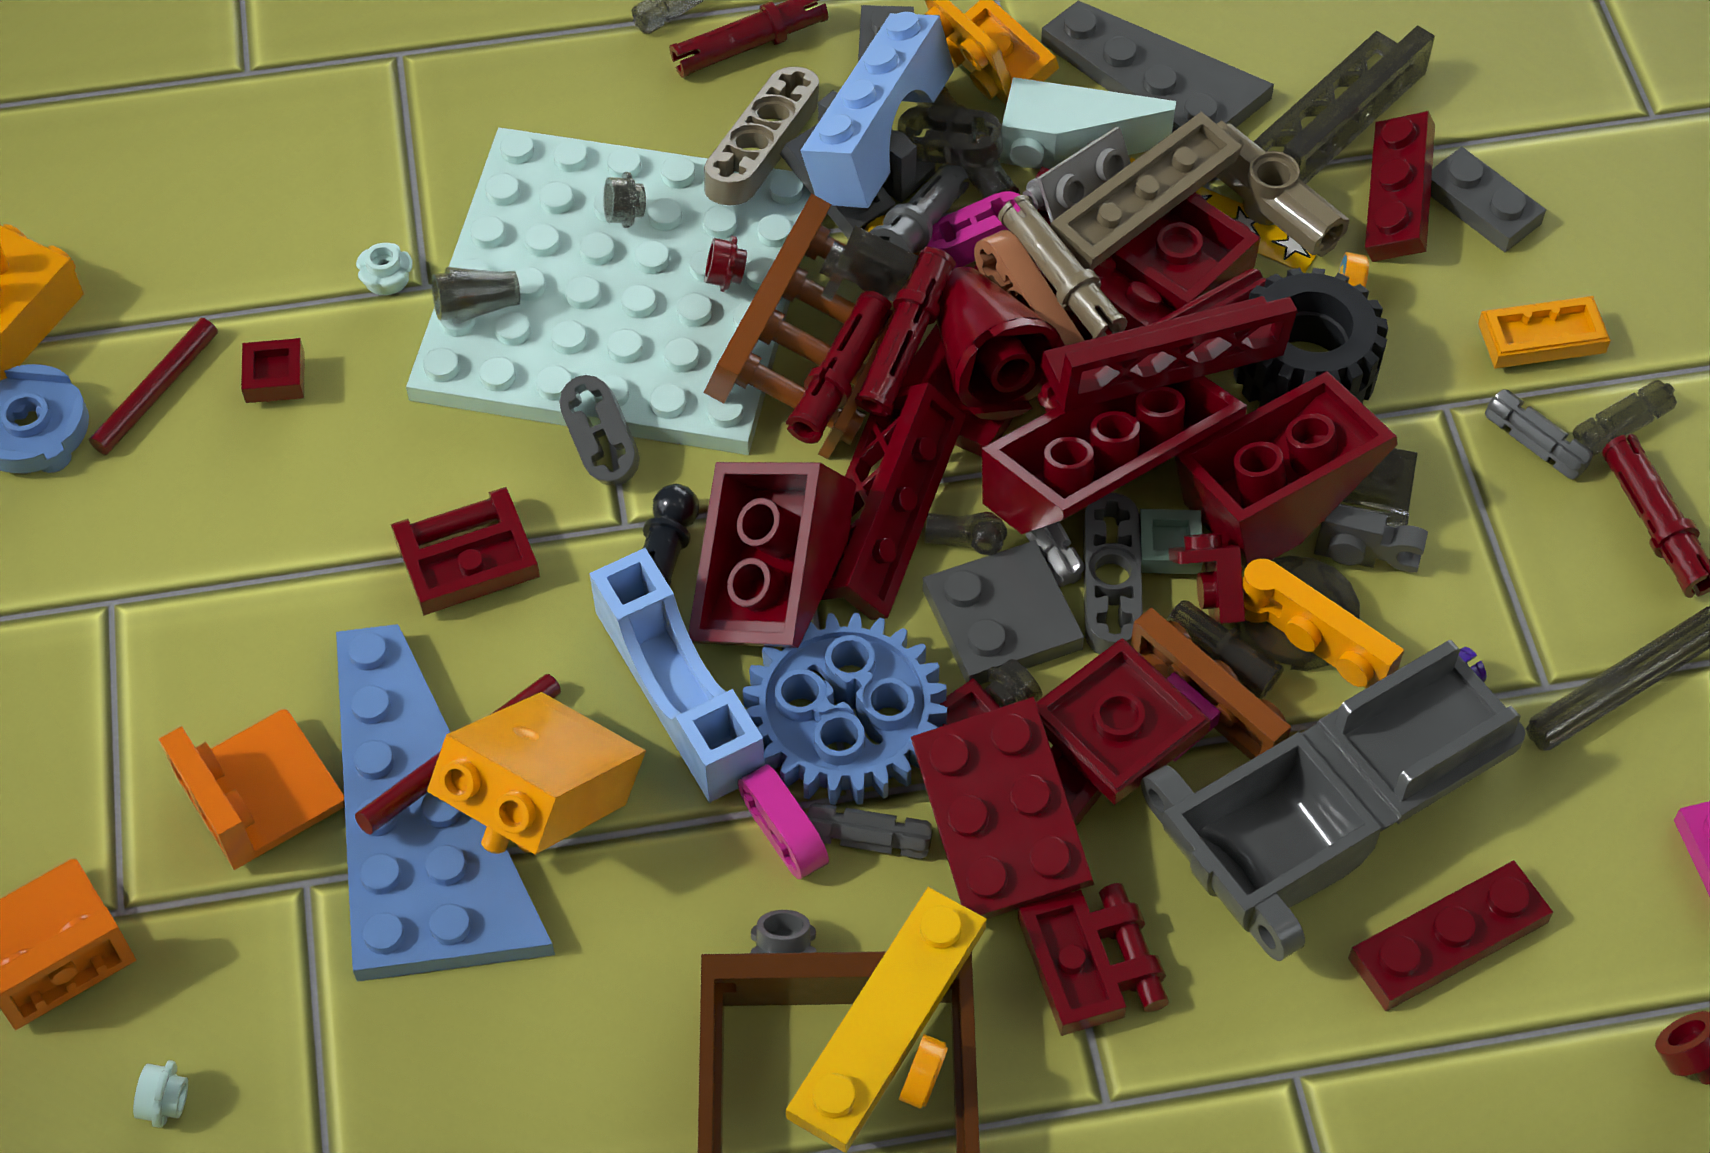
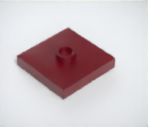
M1123 638L1036 702L1048 741L1114 805L1141 785L1142 778L1170 763L1207 734L1211 722L1206 715Z

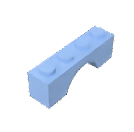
M913 12L889 14L800 150L815 196L832 204V206L869 208L891 172L889 155L890 137L893 121L902 101L934 103L954 71L940 15H920Z
M643 548L589 573L597 616L708 802L710 803L738 789V779L765 765L763 737L734 690L725 691L707 670L686 630L674 593L647 549Z

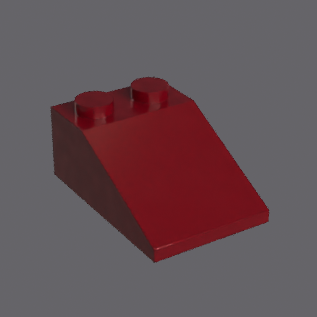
M1326 371L1175 455V461L1184 504L1189 510H1201V522L1211 533H1221L1222 544L1230 543L1240 547L1241 565L1246 568L1253 560L1260 558L1273 560L1300 545L1398 445L1397 436Z
M716 462L688 631L692 643L799 648L848 543L857 483L820 462Z

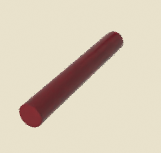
M200 318L89 438L90 444L98 452L107 455L218 334L215 325L205 318Z

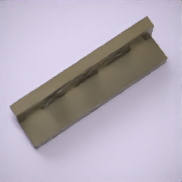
M1201 111L1053 220L1050 227L1084 269L1093 270L1237 160L1243 146Z

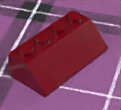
M1202 376L1063 412L1061 406H1058L982 448V504L1020 534L1059 522L1246 415L1247 405L1207 377Z

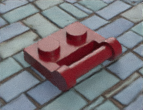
M507 487L488 492V499L410 524L409 519L390 524L423 616L540 577L538 563ZM494 521L498 522V524L491 525L421 549L419 548V546L460 532H464Z

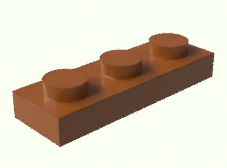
M1152 607L1134 621L1130 645L1166 679L1175 672L1221 712L1218 725L1214 728L1250 760L1289 738L1291 726L1286 722L1281 711L1270 701L1260 700L1243 686L1234 671L1226 663L1217 659L1213 660L1196 646L1188 632L1180 624L1172 620L1167 621Z

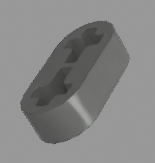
M583 375L575 377L561 391L559 404L582 463L588 473L602 484L611 486L624 484L638 470L640 457L616 396L610 387L596 376ZM586 390H589L595 397H603V400L595 405L596 412L601 421L600 424L595 426L592 425L591 420L582 411H574V408L582 403L580 394ZM604 435H607L609 442L617 450L625 449L626 454L618 458L620 468L613 472L605 465L597 466L596 462L604 457V451L598 439Z

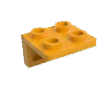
M925 0L928 11L924 15H940L954 68L962 64L971 72L970 78L986 98L991 100L997 96L1007 105L1013 77L1044 82L1059 69L1056 56L993 0H980L965 14L949 0Z

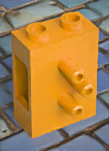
M9 224L0 225V381L7 378L4 371L20 366L84 295L75 272L76 265L66 252L53 245L45 247L28 239L19 229Z
M540 692L446 734L427 792L487 826L481 841L486 851L493 854L503 853L506 851L511 840L522 851L536 855L625 806L646 750L545 693Z

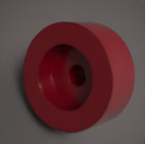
M1701 1011L1681 1017L1667 1026L1658 1036L1655 1048L1672 1074L1677 1076L1696 1074L1702 1084L1708 1085L1710 1084V1012Z

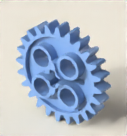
M828 613L826 629L818 630L810 622L799 648L781 647L782 651L767 646L762 648L764 666H750L749 674L752 686L743 687L744 707L747 708V713L763 737L765 765H770L774 770L781 767L780 777L786 787L792 785L800 778L804 781V798L810 799L819 787L828 788L829 802L835 805L842 790H850L855 802L862 804L864 788L873 786L882 798L888 797V779L893 777L905 786L911 784L910 765L920 768L911 736L939 728L942 724H946L947 707L940 705V703L946 701L947 688L946 684L938 683L940 668L938 662L924 664L926 662V646L923 643L906 649V629L902 628L891 637L884 635L885 619L879 618L869 630L862 628L859 613L852 615L848 627H840L835 615ZM854 665L860 667L861 670L847 673L840 671L839 668ZM813 671H818L824 677L825 682L820 676H818ZM796 699H807L813 702L804 707H796L789 704V702ZM890 707L901 711V713L893 716H886L877 712L880 709ZM865 733H866L872 740H874L876 743H879V744H878V745H875V744L871 743V742L869 741V739L865 736ZM834 742H846L852 745L851 748L842 751L832 750L827 746Z

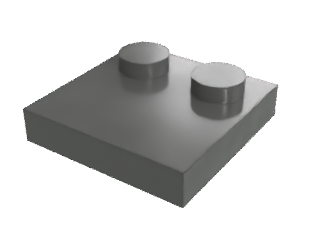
M1036 540L923 577L924 595L966 683L974 678L979 684H983L1083 650L1084 636Z

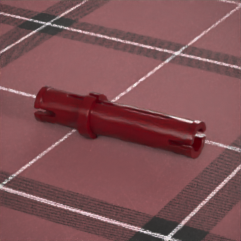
M787 0L775 5L770 1L760 6V12L681 43L670 45L672 61L675 62L683 59L680 61V65L675 68L679 75L684 78L693 72L770 41L774 45L780 44L787 40L788 34L816 23L827 21L829 16L826 3L817 6V1L820 0Z
M925 247L924 250H921L919 260L907 287L898 291L893 301V306L896 309L894 316L877 350L861 390L855 397L856 404L863 410L883 417L891 414L892 405L913 362L928 325L935 323L941 311L938 301L951 272L956 266L955 260L948 253L934 247Z
M865 291L859 295L852 312L836 336L820 366L812 368L804 381L805 392L792 414L786 420L788 432L799 441L809 444L818 443L836 409L843 407L852 394V380L868 356L885 323L893 313V310H890L892 307L890 301L880 293Z
M1629 434L1627 438L1625 435L1614 438L1603 448L1602 457L1612 472H1614L1639 518L1642 519L1648 529V533L1651 536L1649 544L1654 554L1664 558L1686 597L1693 598L1695 594L1699 597L1710 592V559L1698 540L1700 532L1693 520L1685 518L1682 512H1680L1669 490L1646 456L1637 436Z

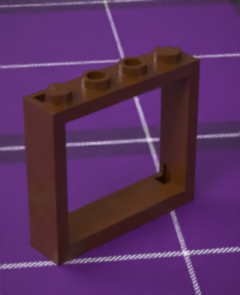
M886 951L701 954L698 1153H722L724 1006L853 1004ZM971 952L940 1002L951 1003L956 1153H980Z

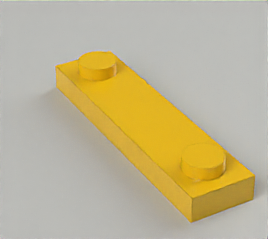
M927 887L787 1106L786 1119L842 1152L847 1153L986 930L987 919Z

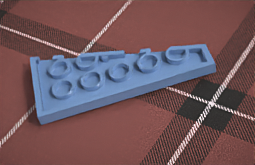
M398 624L336 632L352 966L357 982L555 955L553 944L507 849L503 853L493 854L483 848L481 841L487 826L432 794L426 793L374 833L367 834L360 828L355 819V813L440 752L445 736L450 733V730Z

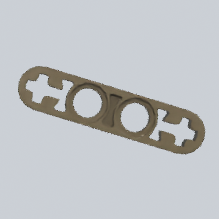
M785 67L771 75L706 161L704 166V191L711 201L722 205H739L747 202L755 195L781 159L780 153L785 144L797 137L817 109L819 79L813 71L802 67ZM765 119H778L781 121H769ZM743 148H759L761 150H744Z

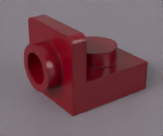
M1207 533L1184 536L1185 547L1169 548V561L1174 563L1205 562L1206 572H1199L1197 575V595L1200 608L1208 609L1210 619L1218 623L1245 621L1241 552L1239 546L1230 543L1222 544L1221 533Z

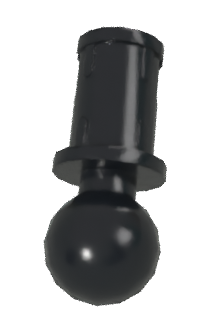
M677 483L667 485L657 492L653 499L654 518L647 520L643 527V535L646 537L643 548L647 549L669 587L680 550L686 548L691 539L690 533L686 528L692 525L699 515L697 495L688 486Z

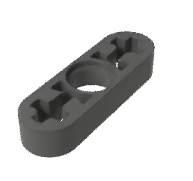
M1109 493L1086 507L1083 524L1085 638L1090 648L1099 655L1121 638L1130 644L1134 621L1143 614L1139 511L1135 503L1128 497L1118 493ZM1104 517H1113L1116 520L1118 526L1116 543H1106L1107 533ZM1105 564H1116L1128 572L1129 578L1121 584L1110 585L1102 582L1097 577L1095 571ZM1108 605H1119L1118 624L1122 628L1119 634L1109 633V628L1106 624Z

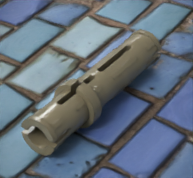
M1020 195L1014 198L1016 204L1021 209L1019 212L1008 201L998 214L999 221L1016 235L1034 263L1057 290L1056 298L1063 309L1073 311L1091 333L1093 339L1106 336L1105 331L1107 329L1112 334L1124 331L1128 321L1101 291L1099 277L1093 270L1084 269L1033 206L1031 199L1027 195Z

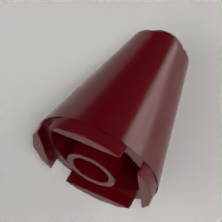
M972 267L955 268L951 272L938 301L941 311L936 322L956 395L962 404L981 419L1001 421L1023 415L1033 409L1029 401L1041 392L1043 384L1049 382L1041 367L1044 351L1062 347L1065 344L1058 331L1050 323L981 272Z

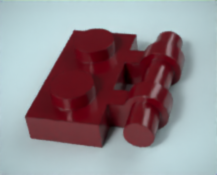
M1113 883L1102 888L1099 891V896L1104 909L1091 913L1082 890L1019 907L1018 921L1061 1036L1125 1018L1127 1006L1121 992L1127 990L1138 993L1145 1012L1158 1011L1169 1004L1162 984L1166 974L1159 956L1150 954L1141 931L1145 926V921L1138 904L1129 901L1122 883ZM1108 937L1117 939L1125 961L1110 965L1101 939Z

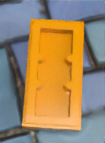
M1593 296L1486 310L1481 312L1478 322L1495 369L1604 354L1607 352L1611 342Z

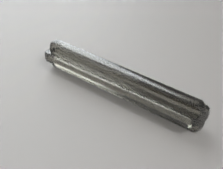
M1710 606L1705 607L1531 717L1529 725L1526 727L1528 737L1534 741L1538 749L1542 751L1551 750L1710 649Z

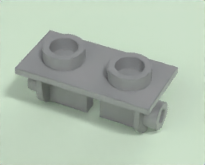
M1115 127L1098 139L1091 141L1086 147L1038 178L1029 181L1026 191L1022 195H1027L1037 210L1047 211L1050 222L1058 218L1131 164L1120 127Z

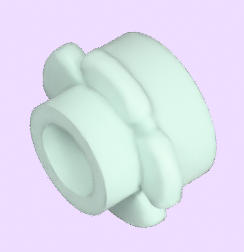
M375 244L359 255L356 266L360 270L358 278L375 294H395L401 291L409 281L412 259L408 252H401L400 247L396 244Z
M168 1060L165 1066L148 1063L144 1066L134 1097V1118L152 1121L153 1127L162 1128L167 1122V1117L179 1118L181 1116L188 1092V1078L177 1076V1064L175 1061Z

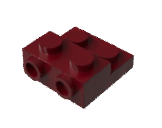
M1194 192L1110 257L1116 262V268L1131 280L1145 283L1155 289L1160 294L1163 303L1177 310L1246 270L1254 268L1261 237L1253 233L1244 223L1227 216L1209 204L1200 194Z

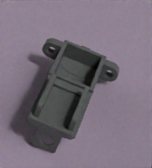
M1452 640L1444 642L1349 698L1338 709L1319 719L1316 725L1302 733L1300 731L1196 793L1192 791L1172 767L1167 765L1142 778L1141 790L1145 801L1163 824L1164 831L1189 860L1192 874L1209 895L1218 896L1243 929L1250 932L1263 950L1274 960L1282 961L1305 945L1304 932L1299 921L1289 909L1290 907L1329 887L1358 868L1375 849L1381 831L1396 822L1397 824L1402 823L1513 755L1521 748L1526 734L1523 725L1519 722L1521 715L1512 706L1506 708L1459 656L1460 649Z

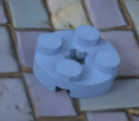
M28 364L5 370L7 378L0 381V471L22 474L40 470L54 473L64 469L71 461V453L77 449L84 439L89 425V412L79 389L71 383L69 376L51 366ZM29 411H36L38 419L29 425L19 426L14 422L15 419H25Z

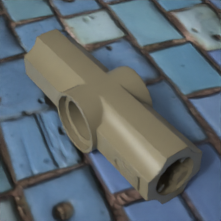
M1222 120L1218 122L1217 125L1243 147L1237 160L1216 177L1244 199L1243 208L1246 215L1258 224L1276 225L1312 255L1317 254L1319 257H1323L1333 250L1340 238L1347 232L1349 218L1299 179V165L1293 157L1278 151L1265 152L1232 124H1226Z

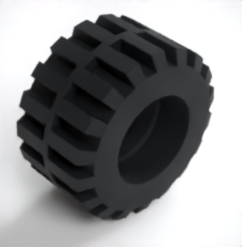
M1300 268L1288 270L1287 276L1284 278L1278 274L1266 278L1265 286L1257 285L1250 292L1249 299L1264 296L1266 301L1270 302L1290 296L1297 308V313L1283 356L1234 368L1233 375L1236 384L1243 385L1242 394L1249 402L1258 400L1260 408L1328 371L1362 404L1363 400H1369L1374 391L1388 340L1386 339L1388 332L1387 319L1381 318L1383 308L1378 300H1367L1369 290L1361 284L1356 286L1350 285L1348 283V276L1337 273L1335 277L1325 275V269L1313 268L1312 273H1303ZM1310 342L1322 346L1328 352H1309L1299 349L1290 343Z

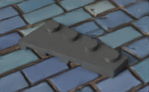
M1079 0L1042 27L1041 43L1106 90L1176 101L1172 133L1201 111L1216 124L1222 120L1236 128L1272 99L1273 83Z

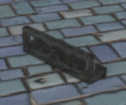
M1417 25L1397 43L1376 30L1253 142L1265 152L1272 147H1284L1283 153L1293 157L1298 163L1300 169L1299 179L1306 184L1426 74L1435 35ZM1375 53L1383 56L1368 70L1367 61ZM1338 87H1349L1335 99L1334 90ZM1317 116L1302 130V119Z

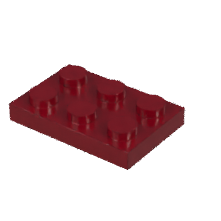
M1034 697L911 736L961 905L989 919L1017 910L1021 906L1095 885Z

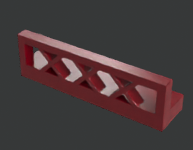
M1261 296L1046 350L1043 353L1041 367L1063 412L1283 356L1297 308L1290 296L1267 302L1265 297Z
M929 382L900 388L892 405L893 409L890 415L888 414L883 417L870 413L845 474V477L857 483L852 517L862 507L863 509L860 517L850 525L848 543L840 558L842 562L836 577L830 579L821 600L844 598L870 620L886 619L889 617L966 418L963 412ZM902 409L900 416L888 426L894 410ZM883 457L880 466L869 475L871 467Z

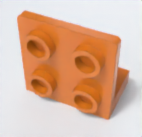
M287 709L279 710L213 748H210L206 742L195 747L182 726L159 738L176 778L233 870L238 869L345 807L344 794Z
M76 859L66 861L0 899V1009L15 1031L137 961L108 908L103 904Z

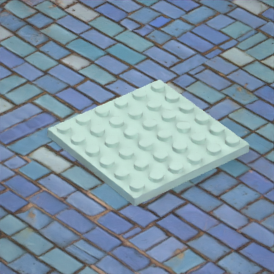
M498 127L406 385L409 401L567 426L559 404L561 391L575 377L590 375L596 376L610 387L616 396L633 437L749 455L765 393L749 384L746 389L735 384L723 404L703 392L717 363L811 195L810 191L793 171L773 168L750 200L739 205H722L711 201L704 191V166L708 158ZM732 235L737 237L738 249L747 250L746 266L741 284L731 283L729 289L722 292L720 291V286L704 282L706 262L712 239L718 238L729 241ZM782 297L776 310L787 314L790 301ZM759 340L752 352L762 358L760 364L771 370L778 343L771 341L770 345H767ZM586 390L580 394L582 403L575 407L574 411H582L591 420L592 425L595 426L601 423L595 405L603 400V397H595L589 390Z

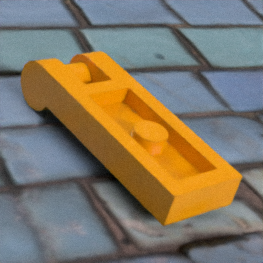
M1260 558L1253 560L1245 568L1243 576L1245 620L1254 623L1269 622L1285 633L1289 641L1297 648L1306 652H1313L1335 667L1347 682L1357 687L1368 688L1398 670L1405 649L1269 559Z

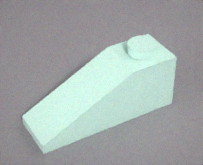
M1013 77L1002 123L999 163L1017 165L1023 168L1041 169L1043 166L1051 169L1115 127H1120L1128 155L1146 152L1172 133L1176 101Z

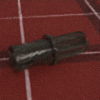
M1181 601L1167 618V621L1172 620L1180 624L1188 632L1193 643L1209 657L1226 663L1234 671L1239 682L1260 700L1272 690L1284 671L1283 666L1275 663L1242 639V631L1237 627L1228 630L1189 601Z

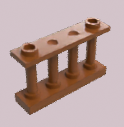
M811 193L717 363L703 393L724 404L735 384L744 389L749 384L795 409L805 392V388L760 364L762 358L752 353L759 340L767 345L774 341L820 366L831 345L784 321L783 319L786 314L776 310L782 297L790 302L797 298L843 324L855 306V303L806 277L808 271L799 267L805 256L814 261L819 256L893 297H896L899 290L907 287L911 275L908 279L900 274L887 275L880 273L869 264L864 254L830 237L831 230L822 226V223L832 204ZM894 307L891 317L875 340L876 342L865 364L861 365L851 382L854 385L850 398L843 407L836 409L827 424V427L831 429L818 455L829 459L840 440L848 445L851 444L866 416V413L857 409L858 405L855 402V397L861 390L877 350L896 311Z

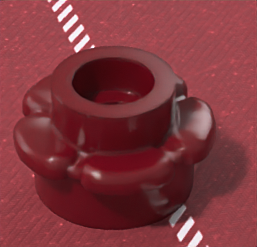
M732 235L729 241L718 238L712 239L706 262L704 282L720 286V291L722 292L728 290L731 283L741 284L746 266L747 250L738 249L737 237Z

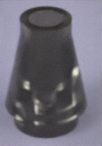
M446 267L445 273L432 275L433 302L439 321L451 319L453 324L456 325L508 306L520 305V286L515 271L499 272Z

